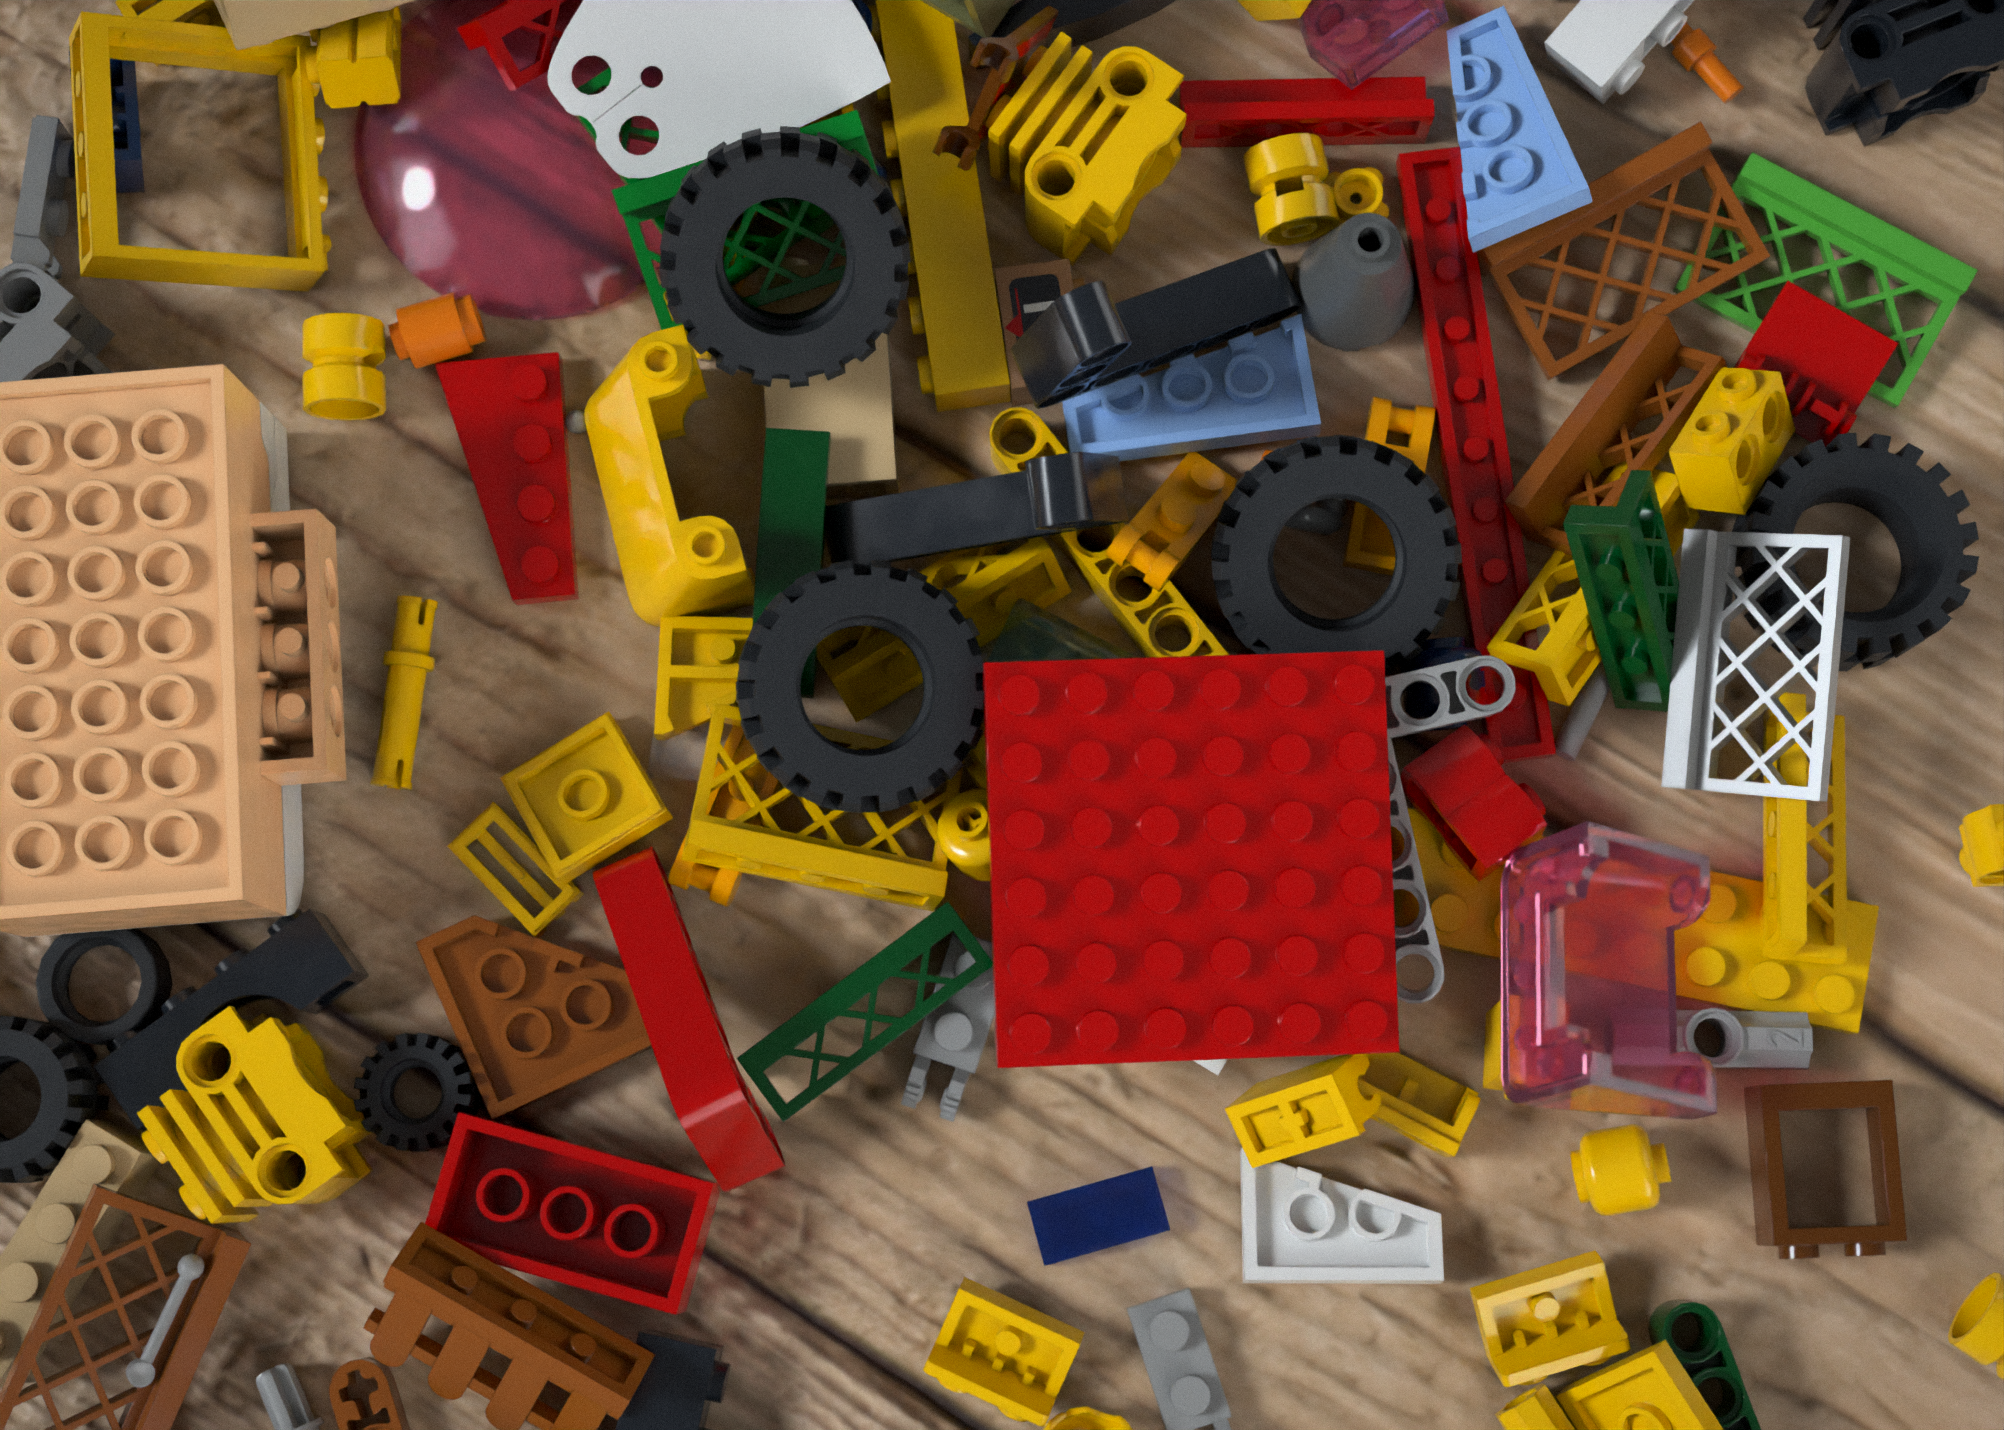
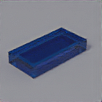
M1152 1166L1027 1202L1044 1266L1170 1230Z

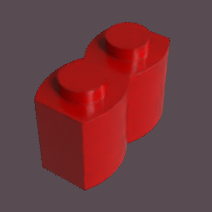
M1464 724L1406 765L1401 772L1400 778L1403 791L1424 819L1439 832L1450 851L1462 866L1480 882L1538 840L1548 824L1543 818V815L1546 814V809L1538 794L1526 783L1517 785L1505 774L1501 767L1504 764V758L1494 741L1484 733L1476 735Z

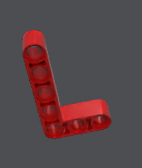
M653 847L647 848L592 872L671 1103L685 1133L722 1190L728 1192L785 1167L781 1149L769 1121L737 1067L672 887L668 883V877Z

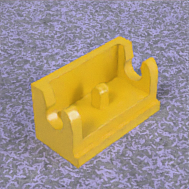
M1398 1052L1365 1054L1370 1066L1365 1075L1358 1077L1359 1092L1362 1097L1379 1093L1381 1096V1104L1378 1111L1369 1119L1443 1157H1455L1481 1100L1478 1097L1479 1093Z
M1340 1055L1257 1082L1227 1106L1225 1111L1251 1167H1259L1361 1135L1365 1131L1363 1123L1378 1111L1381 1104L1379 1093L1362 1097L1358 1089V1077L1365 1075L1370 1066L1366 1055Z

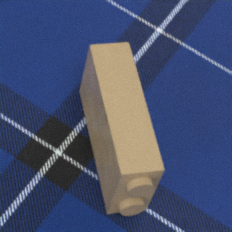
M842 255L836 257L829 269L845 265L846 257ZM786 258L780 264V266L803 278L819 273L823 265H809L808 261L799 258ZM757 268L758 292L770 270L769 268ZM776 272L768 289L793 281ZM841 280L759 306V309L781 314L797 313L811 309L829 298L835 292ZM881 333L875 341L876 351L867 359L861 362L854 358L845 364V374L829 381L823 373L809 377V386L790 388L789 379H772L771 387L764 386L766 428L830 432L831 448L826 499L882 496L899 493L888 334Z

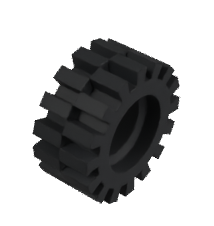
M418 1032L417 1034L404 1033L395 1035V1040L381 1042L374 1047L378 1052L373 1057L366 1056L360 1065L365 1068L362 1078H355L354 1089H360V1099L354 1100L356 1112H362L365 1120L361 1121V1124L367 1132H373L377 1135L375 1140L385 1146L395 1147L396 1150L428 1152L431 1149H441L448 1146L458 1112L476 1115L479 1108L474 1107L476 1096H481L461 1048L451 1044L449 1040ZM415 1067H425L434 1072L442 1088V1095L438 1106L433 1112L422 1118H410L403 1114L397 1107L394 1099V1089L398 1079L407 1070Z

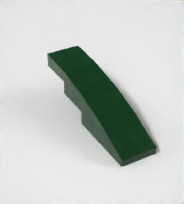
M766 428L753 625L766 606L779 592L784 591L803 575L811 571L817 572L823 569L827 516L826 498L831 436L828 431ZM818 644L808 656L802 671L801 698H814Z

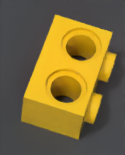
M1727 367L1719 369L1669 449V455L1685 508L1745 515L1795 431L1780 372Z

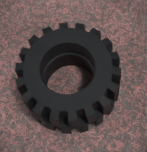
M0 1016V1075L10 1066L22 1061L33 1070L41 1088V1105L32 1125L24 1133L11 1140L0 1132V1183H32L43 1181V1176H51L85 1120H95L97 1109L108 1110L109 1096L98 1095L97 1085L103 1084L105 1081L96 1068L90 1064L98 1057L90 1045L78 1044L76 1040L70 1039L66 1034L51 1026L49 1022L15 1016Z

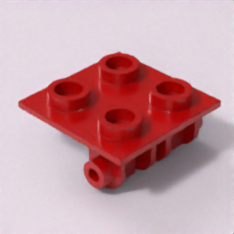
M1787 280L1733 368L1780 372L1795 426L1794 433L1811 443L1822 439L1826 447L1838 434L1848 433L1857 418L1856 410L1899 343Z

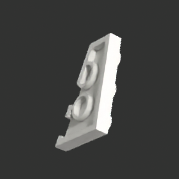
M1241 1148L1243 1283L1441 1284L1444 1281L1442 1221L1440 1213L1365 1188L1361 1190L1322 1177L1320 1173L1302 1167L1295 1168L1277 1161L1252 1168L1243 1148Z

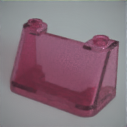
M1586 821L1522 846L1507 860L1501 878V1080L1503 1090L1508 1099L1516 1104L1534 1108L1694 1120L1717 1114V1081L1715 1070L1710 1060L1699 1053L1678 1052L1674 931L1688 927L1696 922L1709 905L1711 890L1708 855Z

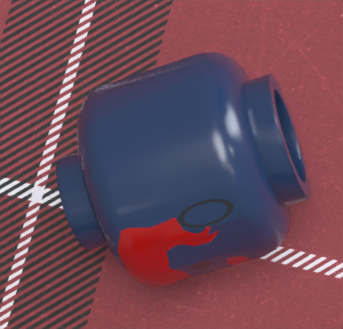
M1465 637L1427 639L1420 646L1423 651L1409 663L1406 659L1402 660L1400 669L1402 674L1482 655L1476 648L1465 646ZM1484 668L1473 671L1466 679L1468 696L1474 702L1481 705H1486L1487 703ZM1414 683L1403 691L1404 708L1410 717L1427 719L1437 711L1439 696L1430 685ZM1467 722L1431 729L1429 731L1458 729L1464 724L1467 726Z

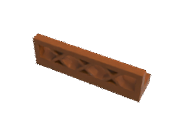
M1648 311L1504 501L1517 524L1520 525L1526 539L1572 556L1566 532L1559 530L1570 506L1616 507L1631 470H1650L1651 472L1654 470L1678 437L1719 369L1727 367L1724 358L1682 345L1669 317ZM1681 366L1699 371L1690 384L1667 392V384ZM1661 413L1663 414L1664 419L1654 432L1632 439L1631 432L1640 421ZM1627 461L1628 468L1618 480L1596 486L1595 480L1605 468Z

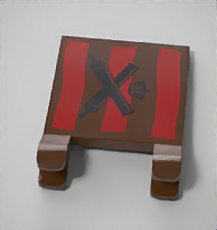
M1048 5L1005 38L985 37L980 39L970 65L975 68L978 65H986L992 68L967 126L943 127L932 151L934 154L940 156L941 153L946 152L960 158L957 167L964 171H968L972 167L980 144L989 137V128L986 127L989 114L1003 95L1007 94L1013 97L1026 80L1027 76L1023 74V70L1036 49L1041 45H1045L1059 11Z

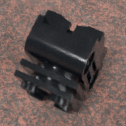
M1814 0L1803 17L1808 29L1824 23L1813 41L1818 50L1827 47L1807 76L1805 89L1808 100L1826 136L1854 125L1864 147L1893 136L1899 128L1916 118L1931 114H1949L1976 103L1986 91L1987 82L1991 76L1990 72L2004 68V0Z

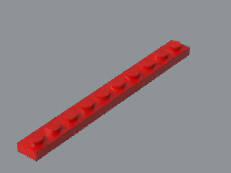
M1458 146L1399 153L1396 160V168L1433 408H1435V421L1447 499L1457 523L1454 526L1457 541L1461 543L1462 563H1458L1469 642L1470 647L1476 648L1481 652L1482 656H1491L1487 649L1488 644L1528 590L1530 584L1521 527L1517 524L1504 502L1513 491L1514 483L1477 251L1473 253L1468 239L1466 221L1468 220L1461 174L1463 172L1461 149ZM1537 628L1524 632L1516 645L1537 650L1539 647ZM1507 664L1515 677V693L1512 701L1501 712L1481 718L1483 733L1490 737L1503 755L1504 763L1550 758L1556 754L1546 695L1535 672ZM1484 668L1487 695L1486 705H1490L1501 698L1504 685L1498 673Z

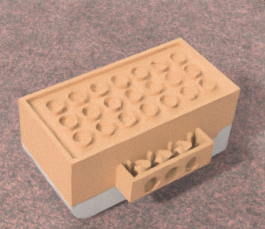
M224 364L0 382V931L22 937H36L279 917L295 914L301 901L304 883L301 784L345 781L346 757L336 527L317 509L290 511L287 428L273 416Z

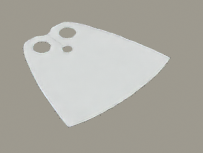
M583 0L555 49L547 75L548 86L564 109L572 115L586 118L592 124L597 135V150L609 166L618 175L637 179L653 177L704 160L708 156V151L723 141L728 145L742 139V133L759 128H761L762 133L780 132V126L800 128L869 95L891 82L877 44L852 0ZM586 56L601 57L611 68L610 83L604 91L598 94L587 95L581 93L572 82L574 65ZM649 66L659 68L663 74L662 82L654 88L646 87L641 81V73ZM634 116L650 118L659 129L657 145L651 152L645 155L628 153L622 147L619 140L621 126L626 120Z

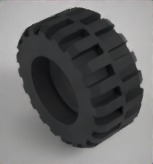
M780 126V132L762 133L761 128L742 133V139L727 145L723 141L708 151L707 158L700 165H693L682 179L675 197H672L666 213L660 244L659 271L661 286L666 289L668 296L667 307L675 324L682 323L688 332L687 341L700 355L706 351L716 358V367L731 376H734L738 369L751 374V383L771 387L772 379H789L790 388L809 386V377L823 373L829 381L845 374V364L854 358L861 362L867 359L876 351L875 341L881 333L889 335L898 320L897 308L900 300H906L909 286L908 262H911L909 241L900 209H898L892 191L882 175L878 176L870 167L869 161L854 148L849 151L837 143V138L819 131L817 136L800 133L799 127ZM782 197L802 199L824 210L840 229L845 241L847 254L845 271L835 292L825 301L811 309L789 314L768 312L743 300L731 286L723 263L724 243L735 220L746 209L758 202Z
M1334 435L1304 438L1281 449L1277 448L1262 457L1263 460L1250 471L1247 470L1236 482V486L1227 501H1224L1217 517L1218 522L1212 539V576L1217 599L1224 617L1228 619L1235 635L1246 648L1250 647L1256 654L1384 650L1385 675L1391 673L1389 668L1406 659L1409 663L1423 651L1420 646L1432 633L1437 636L1447 620L1444 617V613L1450 600H1456L1460 582L1456 580L1458 563H1462L1461 543L1457 541L1454 528L1457 523L1450 506L1445 503L1440 495L1438 486L1428 474L1412 463L1413 461L1397 451L1374 441L1354 436ZM1328 498L1349 499L1372 509L1386 524L1395 547L1394 572L1384 594L1365 611L1342 619L1316 617L1296 607L1280 589L1273 565L1274 548L1278 535L1289 518L1304 506Z
M852 560L833 563L828 568L817 572L811 571L803 575L784 591L779 592L766 606L753 625L743 646L738 663L736 703L739 706L740 723L746 740H749L757 755L756 758L767 772H770L783 784V787L796 796L805 798L821 807L854 813L883 812L898 809L903 805L922 800L934 793L935 789L943 782L951 780L964 766L962 762L969 751L976 748L983 733V730L980 729L984 716L983 663L989 662L987 653H981L976 636L980 635L972 618L966 619L955 605L958 600L945 588L939 590L926 581L928 576L911 568L907 571L891 567V562L871 560L869 563H852ZM853 626L879 628L899 638L915 656L923 677L922 705L911 727L894 742L871 750L846 748L824 737L809 720L801 698L802 671L812 650L828 635Z

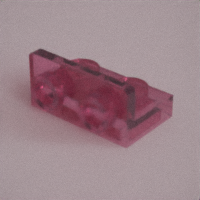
M1311 0L1301 17L1297 18L1309 57L1352 90L1446 23L1449 18L1443 0Z

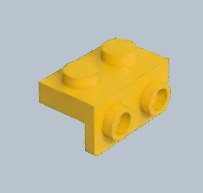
M1596 1250L1470 1288L1486 1356L1502 1385L1505 1387L1518 1384H1536L1546 1379L1548 1375L1580 1365H1599L1609 1360L1611 1356L1627 1352L1631 1349L1628 1335L1616 1317L1604 1262Z
M964 1277L923 1371L937 1378L942 1386L953 1392L969 1393L997 1406L1004 1415L1013 1420L1029 1421L1043 1427L1049 1418L1056 1397L1080 1347L1085 1332Z

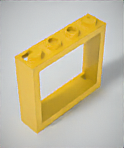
M81 11L69 36L80 277L309 292L322 274L328 271L327 252L332 247L330 236L322 234L321 213L325 212L328 203V182L325 176L319 175L318 155L323 150L325 128L323 119L315 117L314 97L319 93L320 84L310 83L306 68L305 48L306 46H311L310 36L292 35L277 39L267 45L252 46L237 51L226 27ZM110 59L277 76L288 257L119 245Z

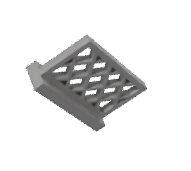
M1684 528L1661 787L1827 802L1850 537L1843 535L1718 532L1709 529ZM1737 547H1756L1771 565L1747 589L1735 575ZM1773 548H1788L1789 550L1780 558ZM1809 549L1828 550L1826 577L1809 592L1789 568ZM1781 577L1800 601L1774 623L1756 601V598ZM1734 592L1738 598L1732 602ZM1824 597V607L1822 608L1818 601ZM1747 608L1766 632L1741 654L1729 639L1730 622ZM1807 611H1810L1822 626L1821 641L1803 658L1783 633ZM1775 642L1794 667L1769 688L1750 663ZM1727 656L1732 661V663L1728 667H1726ZM1819 662L1817 675L1812 667ZM1741 672L1760 698L1740 716L1735 718L1723 703L1724 689ZM1803 676L1816 692L1815 709L1797 723L1778 698ZM1769 707L1787 729L1788 733L1766 753H1763L1744 728ZM1723 722L1726 728L1721 732V723ZM1813 728L1811 740L1806 733ZM1735 737L1754 763L1735 780L1717 779L1719 751ZM1796 742L1810 758L1808 787L1789 785L1772 764ZM1763 772L1771 783L1752 781Z

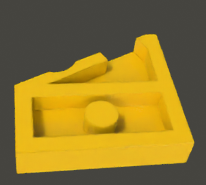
M700 616L660 618L654 724L656 740H668L709 722L715 703L739 708L738 703H736L738 663L743 646L752 630L753 618Z

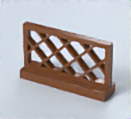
M1701 121L1590 182L1588 186L1593 202L1477 251L1480 272L1483 277L1489 276L1548 381L1629 337L1648 311L1666 316L1771 257L1709 150L1713 141ZM1698 170H1701L1713 191L1707 212L1674 204L1680 180ZM1668 187L1665 201L1651 197ZM1719 204L1727 218L1717 215ZM1638 205L1661 212L1653 243L1619 234L1623 216L1627 209ZM1670 214L1704 224L1695 255L1662 246ZM1614 217L1610 231L1596 228ZM1713 226L1736 232L1748 255L1732 264L1705 258ZM1583 235L1607 242L1598 274L1564 264L1570 241ZM1615 245L1649 254L1641 285L1607 276ZM1559 248L1556 262L1541 258ZM1658 256L1692 266L1685 290L1673 295L1650 288ZM1525 266L1552 272L1544 304L1520 298L1508 276ZM1701 268L1716 272L1698 282ZM1561 275L1595 284L1586 316L1552 307ZM1603 287L1638 296L1631 320L1622 325H1617L1595 319ZM1646 299L1661 302L1643 313ZM1528 311L1541 314L1537 327ZM1549 317L1583 326L1577 350L1555 361L1543 339ZM1592 329L1606 332V334L1588 343Z
M94 1183L0 1392V1430H4L13 1407L38 1395H42L54 1423L53 1426L44 1430H74L103 1415H106L112 1430H170L251 1243L238 1230L218 1223L212 1225ZM106 1204L129 1212L138 1235L101 1252L92 1230L103 1205ZM141 1217L161 1223V1225L146 1231ZM176 1230L200 1237L193 1254L203 1259L204 1271L199 1278L191 1281L152 1363L155 1369L154 1380L146 1387L139 1388L134 1386L108 1399L95 1369L132 1351L136 1359L140 1358L143 1353L141 1347L147 1345L154 1330L152 1328L136 1336L123 1305L161 1288L167 1303L172 1292L169 1284L178 1280L180 1276L177 1267L165 1273L163 1272L151 1242ZM86 1243H88L93 1256L78 1262ZM143 1246L156 1277L118 1294L106 1262ZM98 1267L110 1298L72 1315L64 1296L70 1279ZM59 1306L65 1319L50 1325ZM116 1309L128 1340L90 1357L77 1326ZM70 1330L82 1361L44 1379L35 1360L41 1344ZM31 1369L36 1383L22 1389ZM88 1373L100 1403L62 1421L49 1390ZM126 1405L118 1423L113 1411Z

